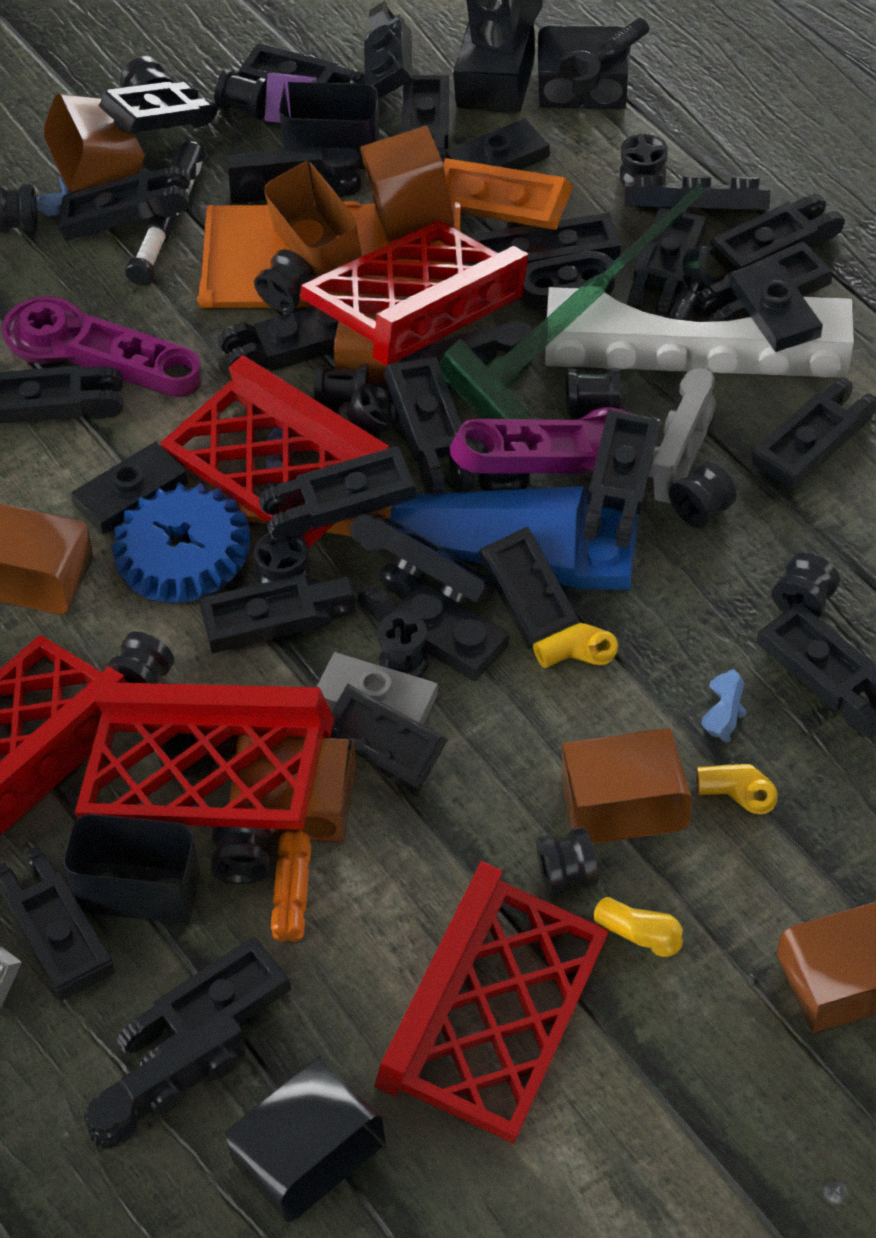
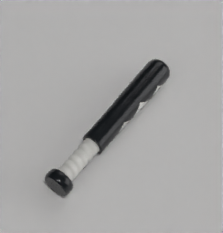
M185 141L182 143L171 164V167H182V169H186V172L189 173L190 185L189 189H186L188 195L206 159V152L203 146L196 141ZM179 213L168 218L157 214L150 217L145 228L146 236L136 258L131 259L125 268V275L132 283L141 286L151 283L155 276L154 262L162 244L167 242Z

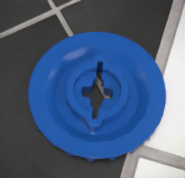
M179 482L175 490L165 492L158 487L154 497L148 500L139 497L136 509L124 511V522L121 526L115 527V543L111 547L117 571L129 588L137 594L154 601L183 603L198 600L217 592L239 573L249 554L251 534L245 513H242L235 499L226 498L219 488L209 491L201 483L195 488H186ZM186 532L189 534L191 543L180 542L175 547L172 546L170 537L181 538Z

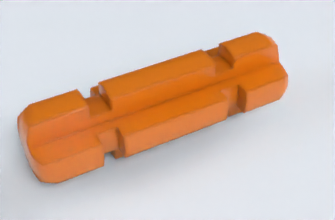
M286 831L280 835L277 854H279V860L276 863L273 896L275 906L272 910L271 930L272 936L276 941L298 942L303 938L305 929L304 912L306 911L308 864L310 863L311 844L307 833L302 831L296 833Z

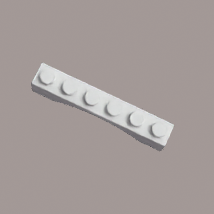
M549 287L545 366L690 371L692 368L704 367L705 369H710V372L848 378L854 344L852 299L804 297L823 324L821 338L775 352L751 317L718 322L669 319L642 312L621 303L600 289Z

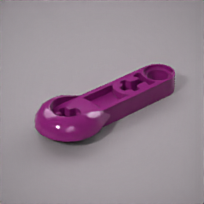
M45 296L31 298L19 303L6 314L1 326L5 344L14 355L28 363L44 365L67 361L85 368L112 366V368H117L118 371H121L124 381L174 397H182L194 393L200 387L202 381L200 359L195 351L87 315L76 305L62 298ZM179 365L191 369L188 375L180 378L170 377L165 373L169 368Z
M605 407L592 410L579 420H467L460 426L452 440L450 454L461 468L479 474L585 473L587 469L594 471L608 409L625 413L630 412L620 408ZM465 439H474L482 443L488 450V453L483 454L471 449Z

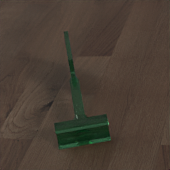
M698 184L624 251L605 272L586 281L504 357L497 356L485 366L472 350L459 339L444 353V357L439 361L445 380L482 419H528L531 414L508 390L518 380V372L599 299L608 284L670 229L706 190Z

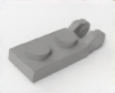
M704 367L692 368V370L687 371V374H684V378L680 383V394L683 399L677 411L671 410L667 416L664 427V439L660 447L655 446L649 477H652L654 481L655 500L671 503L669 488L679 479L687 478L707 434L708 426L716 408V399L712 395L715 376H713V372H710V369H705Z

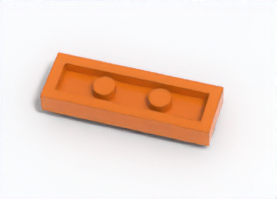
M445 158L443 162L450 202H460L462 214L556 230L573 188L572 184L565 177Z

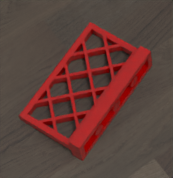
M438 220L301 285L300 298L374 342L372 358L387 366V364L395 363L523 296L528 254L515 246L497 253ZM439 240L448 246H437L429 244ZM397 259H412V260H420V263H416V262H401V261H395V260H397ZM428 261L454 262L455 265L428 263ZM463 263H474L476 265L463 266ZM364 275H373V276H386V279H373V278H360V277H362V276H364ZM393 277L420 278L421 282L393 280ZM429 279L444 280V281H442V282H440V283H436V282H429ZM328 292L351 293V296L330 295ZM358 294L387 295V299L358 297ZM394 296H406L409 298L400 300L394 299ZM362 313L376 314V321Z
M244 355L228 367L232 380L160 442V445L179 464L215 488H219L224 494L235 499L237 503L267 523L274 516L272 514L267 515V513H263L258 502L260 499L255 495V485L288 482L297 479V475L390 448L387 444ZM235 400L247 407V416L220 419V413ZM278 427L283 430V439L255 442L256 429ZM247 431V444L219 447L220 434ZM211 435V444L208 449L188 451L183 447L193 437ZM314 450L319 453V463L291 466L292 452ZM283 454V467L255 471V457ZM246 458V472L223 474L219 471V462ZM336 523L316 529L312 526L304 536H301L306 541L307 548L309 549Z
M39 635L0 668V697L14 695L13 708L0 709V726L12 724L11 737L0 739V755L8 754L0 761V835L90 756L102 714L95 702L100 683H126L124 675L108 666L101 672L42 635ZM43 657L54 663V672L27 676V671ZM88 684L73 698L63 700L64 687ZM53 689L51 702L25 706V693ZM49 718L32 734L22 735L23 722Z
M100 683L95 702L102 714L75 810L78 818L88 814L181 823L186 826L304 830L323 738H330L334 722L333 714L320 687ZM115 732L139 733L144 739L117 759L110 751ZM177 734H193L198 742L172 761L160 748V746ZM232 735H247L253 744L228 762L215 749ZM288 736L305 737L303 750L284 764L270 750ZM154 751L165 766L137 785L126 771ZM208 753L220 768L192 787L181 772ZM264 755L275 770L248 789L237 776V773ZM298 772L297 779H295L293 775ZM119 776L122 777L131 789L112 804L97 803L99 791ZM174 777L186 791L167 806L153 805L147 798ZM229 779L242 793L223 808L208 807L203 801L204 797ZM286 781L294 790L290 810L265 809L259 800Z
M481 861L381 1061L374 1087L394 1097H397L401 1090L514 1144L609 930L501 881L500 878L503 870ZM505 903L526 913L533 930L505 938L497 919V914L502 904ZM490 931L494 941L483 944ZM568 932L590 943L584 957L561 963L550 937ZM538 941L549 967L521 975L511 949ZM499 953L510 979L481 987L473 968L475 960ZM577 972L572 985H570L566 975ZM555 979L564 1003L562 1007L538 1014L527 987ZM466 981L470 991L459 994ZM515 991L526 1018L497 1026L487 999ZM476 1003L486 1030L457 1039L448 1018L451 1010ZM555 1022L547 1037L543 1025ZM531 1029L541 1054L538 1059L514 1066L503 1038ZM442 1031L446 1043L434 1046ZM492 1042L503 1070L473 1079L462 1051ZM451 1054L462 1083L442 1089L419 1078L426 1062ZM531 1074L525 1089H523L519 1077ZM508 1081L517 1103L511 1120L509 1121L486 1110L478 1090ZM467 1094L469 1101L459 1096Z

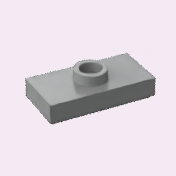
M336 652L333 653L317 687L321 688L331 711L348 683L423 725L438 695V683Z

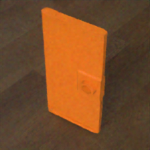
M355 201L343 202L355 217L362 256L394 242L387 240L374 204H361ZM460 202L451 203L455 224L449 226L461 232ZM207 205L202 276L197 297L200 309L272 308L258 295L254 288V280L262 270L271 268L270 261L277 251L282 249L289 250V248L274 231L268 205ZM301 220L292 226L293 230L307 246L317 243L323 235V227L315 220ZM439 240L429 244L437 246H448ZM397 259V260H395V261H401V262H416V263H420V260H412V259ZM428 261V263L455 265L454 262ZM364 275V276H362V277H374V278H385V279H386V276H373V275ZM393 277V279L421 282L420 278ZM429 279V282H436V283H440V282L444 281V280ZM328 292L330 295L344 296L345 294L342 292ZM300 298V302L296 307H313V305Z

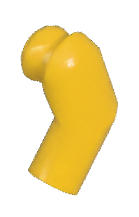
M579 623L534 643L533 650L539 664L543 668H548L567 658L592 665H604L614 659L619 645L616 637L609 631Z
M751 764L696 767V789L698 796L727 794L747 811L759 815L768 813L777 803L778 793L775 785Z
M605 897L600 900L594 910V921L596 924L639 946L651 947L652 952L657 956L670 957L678 953L682 948L683 940L681 936L683 928L679 921L669 913L632 908L611 897Z

